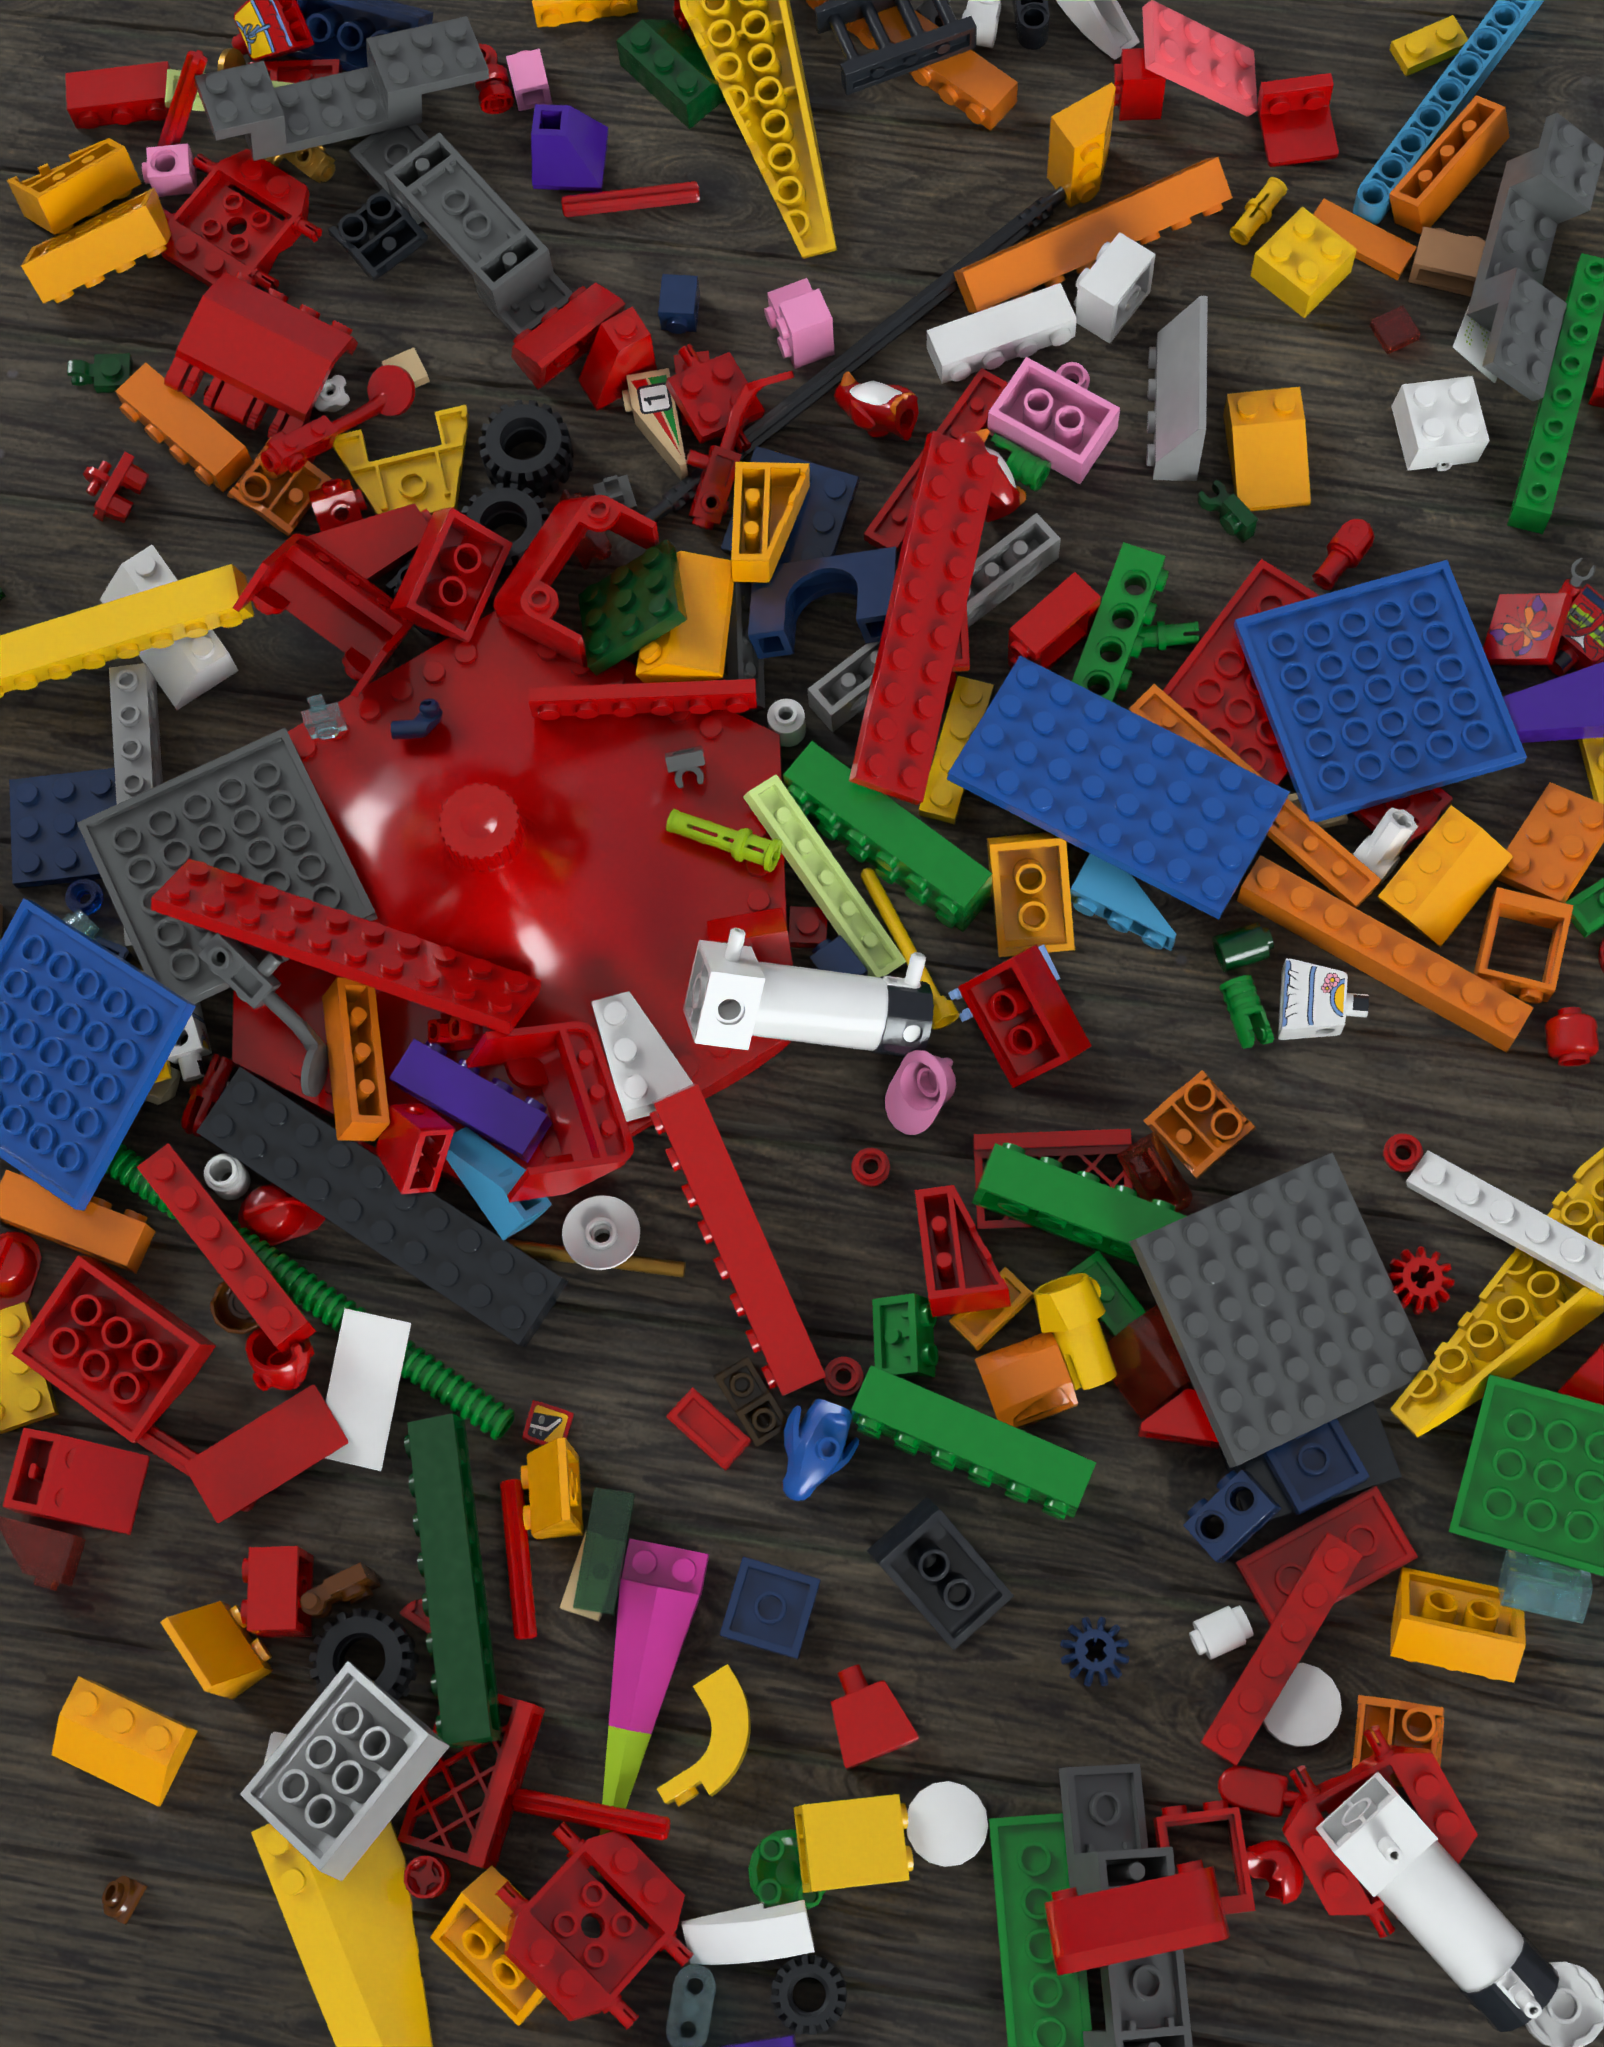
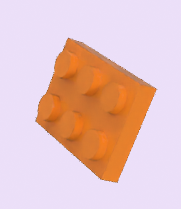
M1549 782L1506 849L1513 858L1496 880L1532 896L1566 903L1604 843V804Z

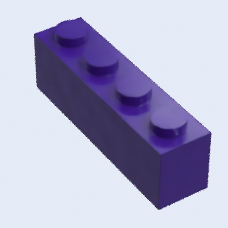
M413 1039L389 1077L395 1087L528 1163L552 1124L548 1115L545 1114L547 1108L531 1097L527 1096L523 1101L512 1095L514 1089L498 1078L494 1077L491 1082L478 1075L481 1070L478 1067L468 1068L466 1060L461 1058L456 1063L447 1058L446 1054L448 1051L437 1043H429L427 1040L423 1044Z

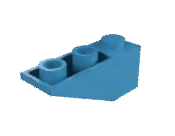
M1089 854L1070 889L1073 907L1087 916L1095 914L1108 920L1107 923L1117 931L1123 933L1130 931L1141 936L1142 941L1152 948H1165L1171 951L1174 946L1176 933L1132 875Z
M467 1127L453 1134L446 1160L503 1241L531 1225L552 1205L547 1197L509 1203L507 1195L526 1170Z

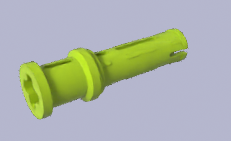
M677 809L671 811L666 824L667 832H673L702 844L730 852L736 861L742 862L747 860L762 865L764 870L772 872L775 869L782 852L783 842L781 839L774 838L769 840L754 835L752 829L742 828L737 831L712 821L680 812ZM695 826L701 828L703 830L718 834V836L714 837L693 830L692 827ZM753 847L762 849L764 852H757L753 850Z

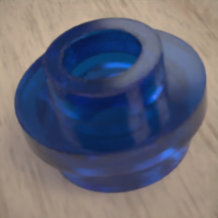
M90 879L74 881L68 887L65 895L68 908L79 916H88L99 910L104 900L101 887ZM84 894H91L88 902L80 903V898Z

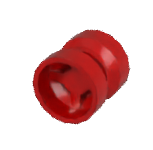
M488 64L489 79L475 82L476 89L480 92L478 96L482 111L488 114L503 113L509 110L514 103L512 90L508 87L509 78L507 70L499 64Z
M436 1856L416 1857L407 1865L404 1871L406 1889L411 1895L418 1898L439 1897L448 1889L451 1882L449 1866L444 1860Z

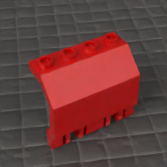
M224 272L202 296L176 349L175 358L165 376L164 385L177 392L183 389V395L190 398L196 393L206 373L214 378L205 393L203 405L209 408L214 407L215 411L242 425L247 422L246 426L252 430H256L261 424L268 407L271 406L277 409L278 412L268 429V438L281 431L288 434L309 423L312 409L334 364L344 352L353 355L358 342L354 337L350 336L353 330L335 320H333L331 325L319 320L321 314L306 305L301 304L299 309L287 303L289 297L272 288H269L267 293L256 288L257 281L241 272H237L236 276Z

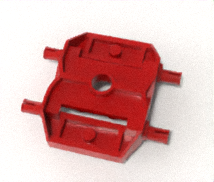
M249 149L242 150L216 163L205 157L202 153L197 154V157L193 160V166L208 175L176 213H170L163 208L171 232L170 239L165 245L167 249L162 252L163 258L208 287H211L224 272L236 276L237 272H241L257 281L256 288L259 285L267 291L269 288L277 290L279 281L268 274L278 254L291 247L301 234L313 242L318 241V238L322 235V229L308 221L310 197L308 187L265 159L253 161ZM235 185L283 215L285 219L281 221L267 210L249 201L240 193L232 190L233 186ZM243 224L247 226L242 234L233 235L230 233V230L235 225Z
M1375 1725L1371 1728L1379 1741L1378 1743L1369 1729L1363 1733L1374 1754L1361 1761L1348 1773L1328 1779L1318 1785L1313 1783L1304 1765L1297 1767L1305 1781L1304 1783H1302L1295 1769L1289 1773L1300 1794L1282 1831L1328 1914L1366 1915L1370 1918L1378 1936L1384 1938L1387 1935L1380 1921L1384 1923L1389 1934L1395 1931V1927L1383 1909L1385 1904L1377 1895L1373 1897L1362 1883H1359L1358 1879L1335 1855L1315 1829L1324 1821L1321 1812L1327 1810L1330 1815L1377 1771L1398 1793L1389 1777L1395 1773L1419 1818L1438 1838L1437 1841L1458 1864L1478 1834L1431 1750L1389 1745L1380 1730V1726Z
M564 1821L551 1835L569 1851L566 1855L568 1859L530 1900L524 1899L509 1881L495 1893L512 1911L509 1915L512 1919L509 1921L504 1954L569 2021L595 2015L601 2011L604 2014L610 2012L627 2030L638 2019L639 2015L621 1999L622 1995L620 1993L655 1953L665 1949L680 1967H683L694 1955L676 1937L677 1934L675 1933L685 1895L625 1833L612 1831L585 1841L583 1838L580 1839ZM591 1865L650 1925L647 1929L587 1870ZM584 1917H594L599 1922L601 1932L598 1938H589L583 1933L581 1922Z

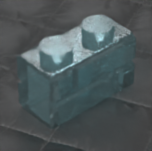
M1507 1549L1498 1581L1500 1605L1583 1624L1593 1591L1592 1579H1590L1591 1573Z

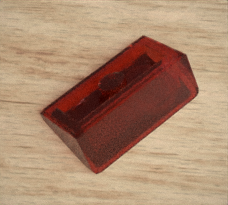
M1156 1132L1148 1134L1117 1155L1118 1160L1141 1199L1152 1202L1153 1199L1168 1202L1175 1206V1212L1190 1206L1193 1195Z

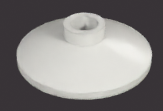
M605 1195L593 1196L575 1205L566 1216L562 1228V1240L569 1256L579 1265L593 1270L611 1269L624 1263L634 1253L640 1239V1225L634 1210L624 1201ZM601 1233L610 1235L609 1239L602 1243L597 1242L596 1237Z

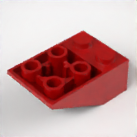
M23 1427L2 1506L16 1513L131 1535L150 1456Z

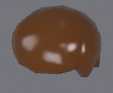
M225 1281L220 1283L210 1302V1310L215 1323L228 1333L240 1335L252 1333L260 1328Z

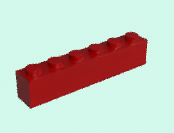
M169 1143L137 1166L151 1187L275 1347L284 1356L291 1352V1345L294 1343L301 1344L316 1332L312 1324Z

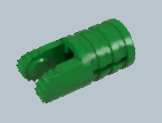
M994 433L991 439L994 445L1012 452L1006 464L1011 470L1014 480L1021 482L1027 487L1029 486L1031 490L1037 492L1049 475L1051 462L1043 461L1040 457L1025 451L1023 447Z
M1252 975L1239 976L1219 986L1243 1049L1255 1045L1254 1034H1256L1260 1044L1263 1045L1273 1043L1274 1040L1264 1007L1261 1005L1256 986L1253 984Z

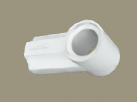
M1392 807L1385 813L1373 833L1353 853L1358 860L1382 879L1380 884L1396 867L1401 859L1398 855L1418 828L1414 817L1404 809L1398 810Z

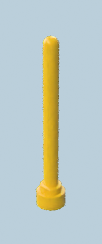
M865 868L861 872V879L908 965L911 954L917 952L875 871L871 868ZM924 965L920 981L927 982L933 993L932 1029H941L953 1023L960 1014L952 1000H947L946 996L940 995Z

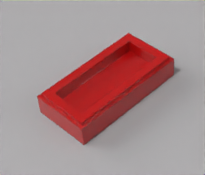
M693 1387L666 1416L674 1426L724 1471L729 1468L752 1442L747 1435Z

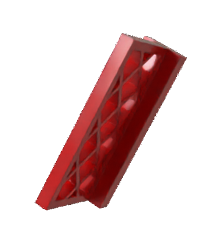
M1131 1129L974 1134L975 1190L983 1173L982 1159L989 1158L995 1143L1001 1146L1003 1143L1015 1144L1026 1151L1025 1155L1038 1157L1039 1159L1041 1157L1061 1156L1057 1160L1060 1163L1066 1156H1077L1088 1166L1085 1172L1092 1170L1109 1187L1115 1188L1116 1184L1123 1178L1124 1186L1133 1189L1132 1171L1124 1159V1154L1131 1150ZM1122 1154L1123 1171L1112 1182L1096 1165L1105 1155ZM1086 1155H1099L1093 1163L1085 1157ZM976 1205L977 1229L1033 1227L1017 1220H1008L1009 1217L1006 1216L1002 1220L985 1221L984 1208Z
M498 1694L499 1705H507L513 1707L508 1724L502 1727V1735H504L502 1744L500 1741L492 1742L498 1753L495 1765L482 1772L473 1753L489 1743L463 1747L464 1750L447 1760L442 1755L438 1760L439 1764L430 1770L412 1793L397 1841L484 1869H488L491 1865L496 1869L514 1811L512 1809L513 1796L517 1789H521L545 1708ZM435 1721L433 1732L437 1734ZM468 1757L476 1776L457 1786L449 1766ZM442 1771L451 1790L432 1801L427 1785L430 1777ZM491 1775L490 1782L488 1785L485 1778ZM479 1782L484 1791L485 1798L482 1806L469 1812L461 1792ZM454 1797L463 1817L444 1827L436 1807ZM424 1799L426 1805L421 1807L422 1801ZM430 1812L438 1831L425 1839L411 1836L416 1819ZM479 1816V1817H478V1820H477V1823H476V1825H475L473 1819H474L475 1817ZM465 1823L472 1834L467 1853L455 1850L448 1836V1833ZM441 1838L445 1846L433 1842Z

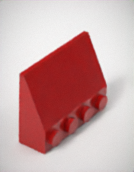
M78 1255L11 1354L131 1443L136 1444L196 1377L217 1345L99 1259Z

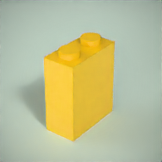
M899 1794L804 1804L794 1807L803 1893L910 1880L909 1872L913 1870V1854L910 1846H905L904 1829L908 1827V1813L906 1805L900 1803Z

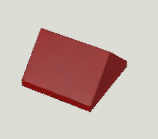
M782 907L706 921L710 941L728 943L730 930L740 928L746 933L743 946H751L759 962L793 966Z

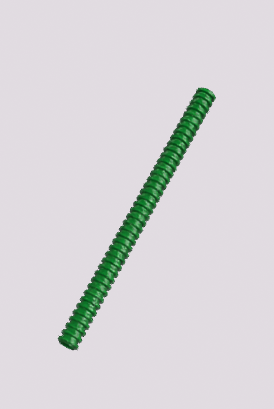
M121 1143L105 1174L110 1173V1177L114 1180H120L121 1185L124 1187L129 1186V1190L133 1193L139 1192L140 1198L143 1200L148 1199L150 1205H158L159 1211L162 1213L167 1212L169 1218L176 1219L138 1170L137 1166L146 1159L142 1156L136 1157L135 1151L132 1149L127 1150V1146ZM232 1221L233 1225L290 1298L293 1297L294 1303L296 1305L302 1304V1308L306 1312L312 1310V1315L315 1318L322 1317V1322L325 1325L332 1324L331 1328L338 1332L341 1329L345 1308L364 1313L367 1312L363 1307L356 1308L357 1303L355 1301H347V1296L343 1293L337 1295V1289L334 1287L327 1288L328 1284L324 1280L318 1282V1277L314 1273L308 1275V1270L305 1267L298 1268L299 1264L296 1261L292 1260L289 1262V1257L286 1254L279 1255L277 1248H269L270 1244L267 1241L263 1240L260 1242L258 1235H250L248 1228H241L239 1222ZM412 1340L408 1341L401 1377L404 1379L410 1377V1382L414 1386L420 1384V1389L425 1393L430 1391V1396L433 1399L440 1398L442 1405H451L450 1410L454 1413L461 1412L460 1417L462 1419L470 1418L471 1425L474 1427L480 1425V1431L484 1434L490 1432V1437L493 1440L500 1439L508 1431L515 1418V1411L513 1409H504L505 1404L503 1402L495 1403L494 1396L491 1394L485 1396V1391L482 1388L476 1390L475 1384L472 1381L466 1383L465 1377L462 1374L456 1376L453 1368L446 1369L444 1362L441 1360L435 1362L434 1355H425V1349L422 1347L416 1349L415 1342Z

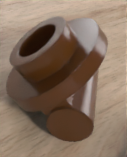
M121 1876L115 1881L110 1882L102 1896L104 1913L118 1922L127 1925L148 1886L127 1876Z

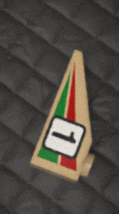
M669 368L626 375L629 389L622 390L625 411H633L635 425L682 481L688 476L675 401L665 386L667 378L670 377Z

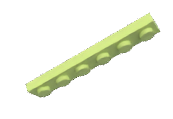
M777 774L748 791L743 798L772 840L774 838L782 840L781 853L838 935H841L868 970V976H887L907 962Z

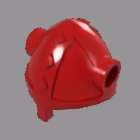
M261 1328L254 1330L247 1338L245 1347L249 1363L255 1372L253 1373V1380L262 1391H267L271 1387L280 1390L298 1388L306 1378L310 1359L314 1356V1349L309 1338L301 1344L294 1343L291 1345V1352L284 1356Z

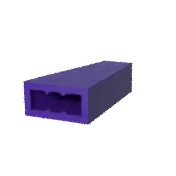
M1604 662L1503 697L1521 743L1604 737Z

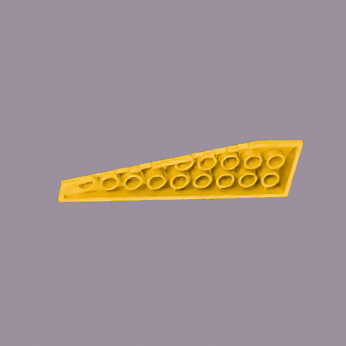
M679 0L681 10L716 81L719 83L718 86L802 258L805 259L836 251L837 246L790 0Z
M1603 1147L1579 1167L1573 1175V1179L1577 1183L1567 1193L1561 1191L1552 1202L1553 1208L1547 1216L1604 1247ZM1516 1248L1479 1295L1480 1301L1471 1313L1467 1311L1457 1323L1458 1330L1447 1343L1442 1342L1434 1352L1435 1359L1428 1369L1420 1370L1390 1408L1392 1414L1417 1438L1483 1398L1489 1374L1507 1379L1513 1378L1604 1312V1296Z
M390 1821L343 1881L320 1872L270 1823L252 1831L251 1834L336 2047H433L424 1980L421 1976L418 1955V1939L415 1935L412 1914L411 1893H409L404 1884V1871L407 1867L406 1857L400 1842L397 1841L398 1837L392 1822Z

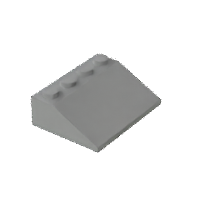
M1199 296L1157 333L1156 347H1149L1148 369H1155V378L1148 380L1147 400L1154 401V411H1148L1147 433L1154 434L1153 444H1147L1146 466H1153V480L1197 481L1206 433L1208 296Z
M347 1661L240 1795L320 1872L343 1881L450 1746L373 1680Z

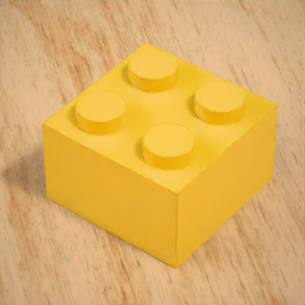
M1301 207L1255 253L1251 277L1305 318L1351 273L1357 249L1308 210Z

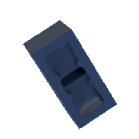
M1233 1470L1224 1476L1216 1485L1220 1491L1209 1501L1206 1498L1198 1501L1187 1512L1190 1519L1183 1524L1208 1554L1219 1563H1224L1282 1509L1252 1474L1245 1470H1241L1238 1474ZM1248 1488L1253 1493L1254 1502L1251 1508L1241 1511L1236 1505V1495L1240 1490ZM1219 1516L1224 1522V1531L1220 1537L1212 1539L1206 1531V1525L1210 1518Z

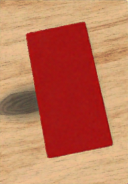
M311 1385L184 1463V1467L217 1523H220L348 1444V1439L317 1387Z

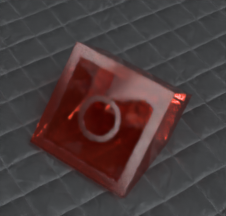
M1158 1305L1131 1322L1107 1343L1117 1372L1116 1377L1112 1380L1141 1420L1192 1385Z

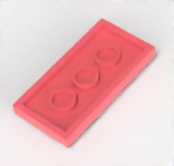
M1151 0L1142 7L1145 69L1246 117L1258 111L1253 49L1154 0Z

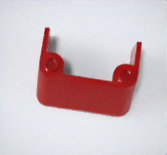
M605 495L571 498L558 503L494 599L495 612L502 623L581 666H584L587 661L582 635L552 620L559 608V598L557 592L551 587L552 583L588 529L594 532L610 530L646 550L659 544L657 522Z
M293 534L261 563L233 606V609L240 612L252 601L256 609L267 615L281 614L284 610H287L346 653L342 658L345 672L352 679L359 681L351 692V695L356 698L376 677L414 625V623L389 610L394 599L314 540L302 534Z
M573 1021L514 1028L509 1035L498 1031H489L483 1034L466 1060L467 1067L504 1064L508 1078L516 1086L523 1089L541 1088L562 1155L549 1157L542 1166L527 1168L507 1195L509 1203L570 1193L622 1167L629 1160L634 1151V1143L598 1034L592 1026L585 1022Z
M1201 1859L1178 1864V1874L1083 1895L1077 1894L1076 1887L1051 1892L1053 1901L1046 1902L1045 1909L1057 1975L1079 1972L1228 1939L1230 1933L1214 1866L1204 1868Z

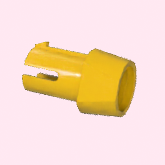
M1077 1273L1057 1278L1038 1287L1033 1292L1041 1332L1053 1333L1074 1390H1078L1081 1386L1083 1390L1095 1388L1115 1378L1117 1372L1098 1320L1106 1311L1099 1298L1101 1296V1288L1098 1282L1086 1273Z

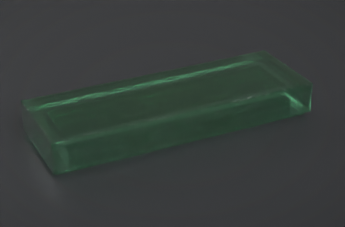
M594 1488L573 1604L574 1609L614 1616L635 1500L634 1493Z

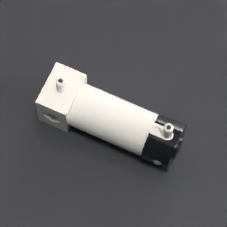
M740 928L730 930L728 943L706 940L698 941L683 1012L696 1044L748 1050L751 1037L758 1036L868 1050L871 1053L905 1057L914 1050L926 1049L931 1033L934 1005L930 985L927 982L920 981L926 957L922 953L914 952L911 954L905 978L892 976L871 977L759 962L752 947L743 946L746 933Z
M1377 1771L1315 1829L1335 1855L1373 1897L1377 1895L1452 1978L1459 1986L1460 1992L1486 2017L1488 2023L1499 2032L1513 2031L1525 2025L1533 2018L1539 2017L1541 2011L1550 2002L1557 1990L1559 1983L1557 1970L1545 1961L1531 1941L1512 1925L1437 1841L1438 1838Z

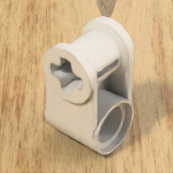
M968 0L962 19L972 16L977 26L976 45L993 48L1001 12V0Z

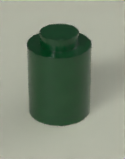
M1258 922L1212 937L1215 955L1223 972L1232 971L1268 959L1270 957L1269 950L1274 949V942L1267 927L1262 928Z

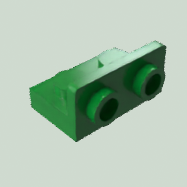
M915 1293L872 1299L875 1367L897 1377L914 1375L926 1378L935 1377L938 1350L934 1344L933 1327L936 1324L937 1317H932L929 1299Z

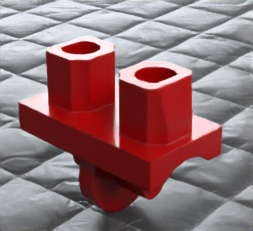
M124 452L111 477L108 473L112 465L106 461H102L98 469L94 467H87L83 476L90 482L86 492L95 497L99 489H103L94 505L96 510L93 517L103 522L105 516L125 523L132 510L133 502L118 495L119 491L124 486L140 495L145 487L149 474L133 464V455Z
M441 1013V1019L428 1020L427 1023L428 1042L441 1043L442 1047L448 1052L472 1050L485 1032L495 1031L447 1013Z

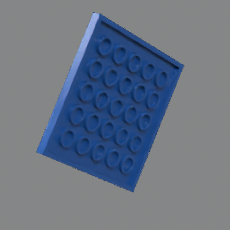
M1448 560L1235 619L1234 629L1301 807L1308 816L1309 821L1321 822L1522 764L1527 758Z
M23 898L0 941V1157L74 1209L85 1211L196 1005L34 901Z

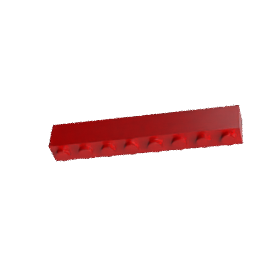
M694 1083L653 1101L655 1111L649 1113L658 1135L666 1133L672 1146L665 1150L674 1172L679 1169L683 1171L687 1184L681 1186L690 1208L697 1205L704 1220L697 1222V1225L706 1245L714 1242L719 1256L714 1258L713 1261L722 1281L730 1278L735 1293L729 1295L738 1317L746 1315L752 1329L745 1331V1334L753 1352L762 1351L767 1365L761 1367V1370L770 1390L778 1387L779 1392L784 1396L826 1377L699 1085Z

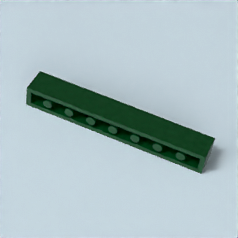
M451 1413L407 1422L409 1435H405L404 1446L408 1458L412 1461L413 1474L409 1475V1489L411 1495L416 1498L417 1513L413 1515V1526L417 1537H420L422 1553L418 1554L417 1562L421 1576L425 1577L426 1593L422 1595V1606L426 1617H429L431 1633L427 1634L426 1643L430 1657L434 1658L435 1674L431 1676V1687L434 1697L439 1701L440 1715L436 1717V1731L444 1742L456 1749L503 1740L465 1420Z

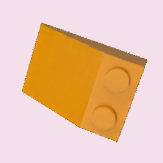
M1300 387L1227 394L1223 418L1235 495L1250 511L1310 505L1306 424Z
M1049 832L987 838L989 871L993 873L992 900L998 956H1015L1036 944L1038 947L1044 944L1048 953L1075 950L1066 841Z
M565 1437L556 1438L528 1453L527 1465L521 1466L523 1490L529 1489L530 1505L523 1506L525 1530L531 1529V1535L536 1540L584 1535L579 1455Z
M218 1601L169 1616L160 1622L205 1692L233 1700L273 1671L267 1662L272 1658L270 1652L259 1638L253 1641L246 1631L247 1624H242L241 1609L238 1605L231 1607L223 1601Z

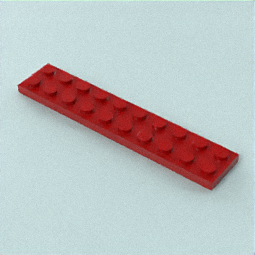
M934 430L927 435L849 778L850 782L914 805L922 803L925 796L998 462L997 456Z
M188 859L151 897L152 911L507 1035L511 1033L539 995L542 980L522 972L507 969L490 963L485 959H479L455 951L450 947L429 942L413 934L403 933L383 926L378 922H372L348 914L343 910L322 905L309 898L296 896L279 890L274 886L244 878L239 874L218 869L201 861Z

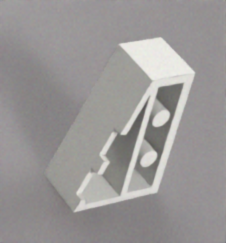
M630 991L591 1001L626 1122L649 1116V1113L655 1111L653 1101L693 1084Z

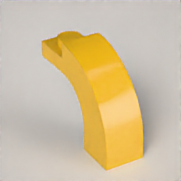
M728 1664L693 1686L710 1716L712 1727L711 1739L706 1752L697 1763L657 1788L663 1801L668 1805L675 1801L679 1807L699 1794L696 1787L700 1784H703L710 1796H714L730 1782L746 1755L751 1733L750 1710L744 1690Z

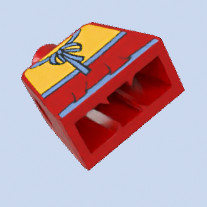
M247 0L234 13V20L240 33L232 38L233 48L238 49L243 56L249 53L253 61L275 59L315 44L296 0Z

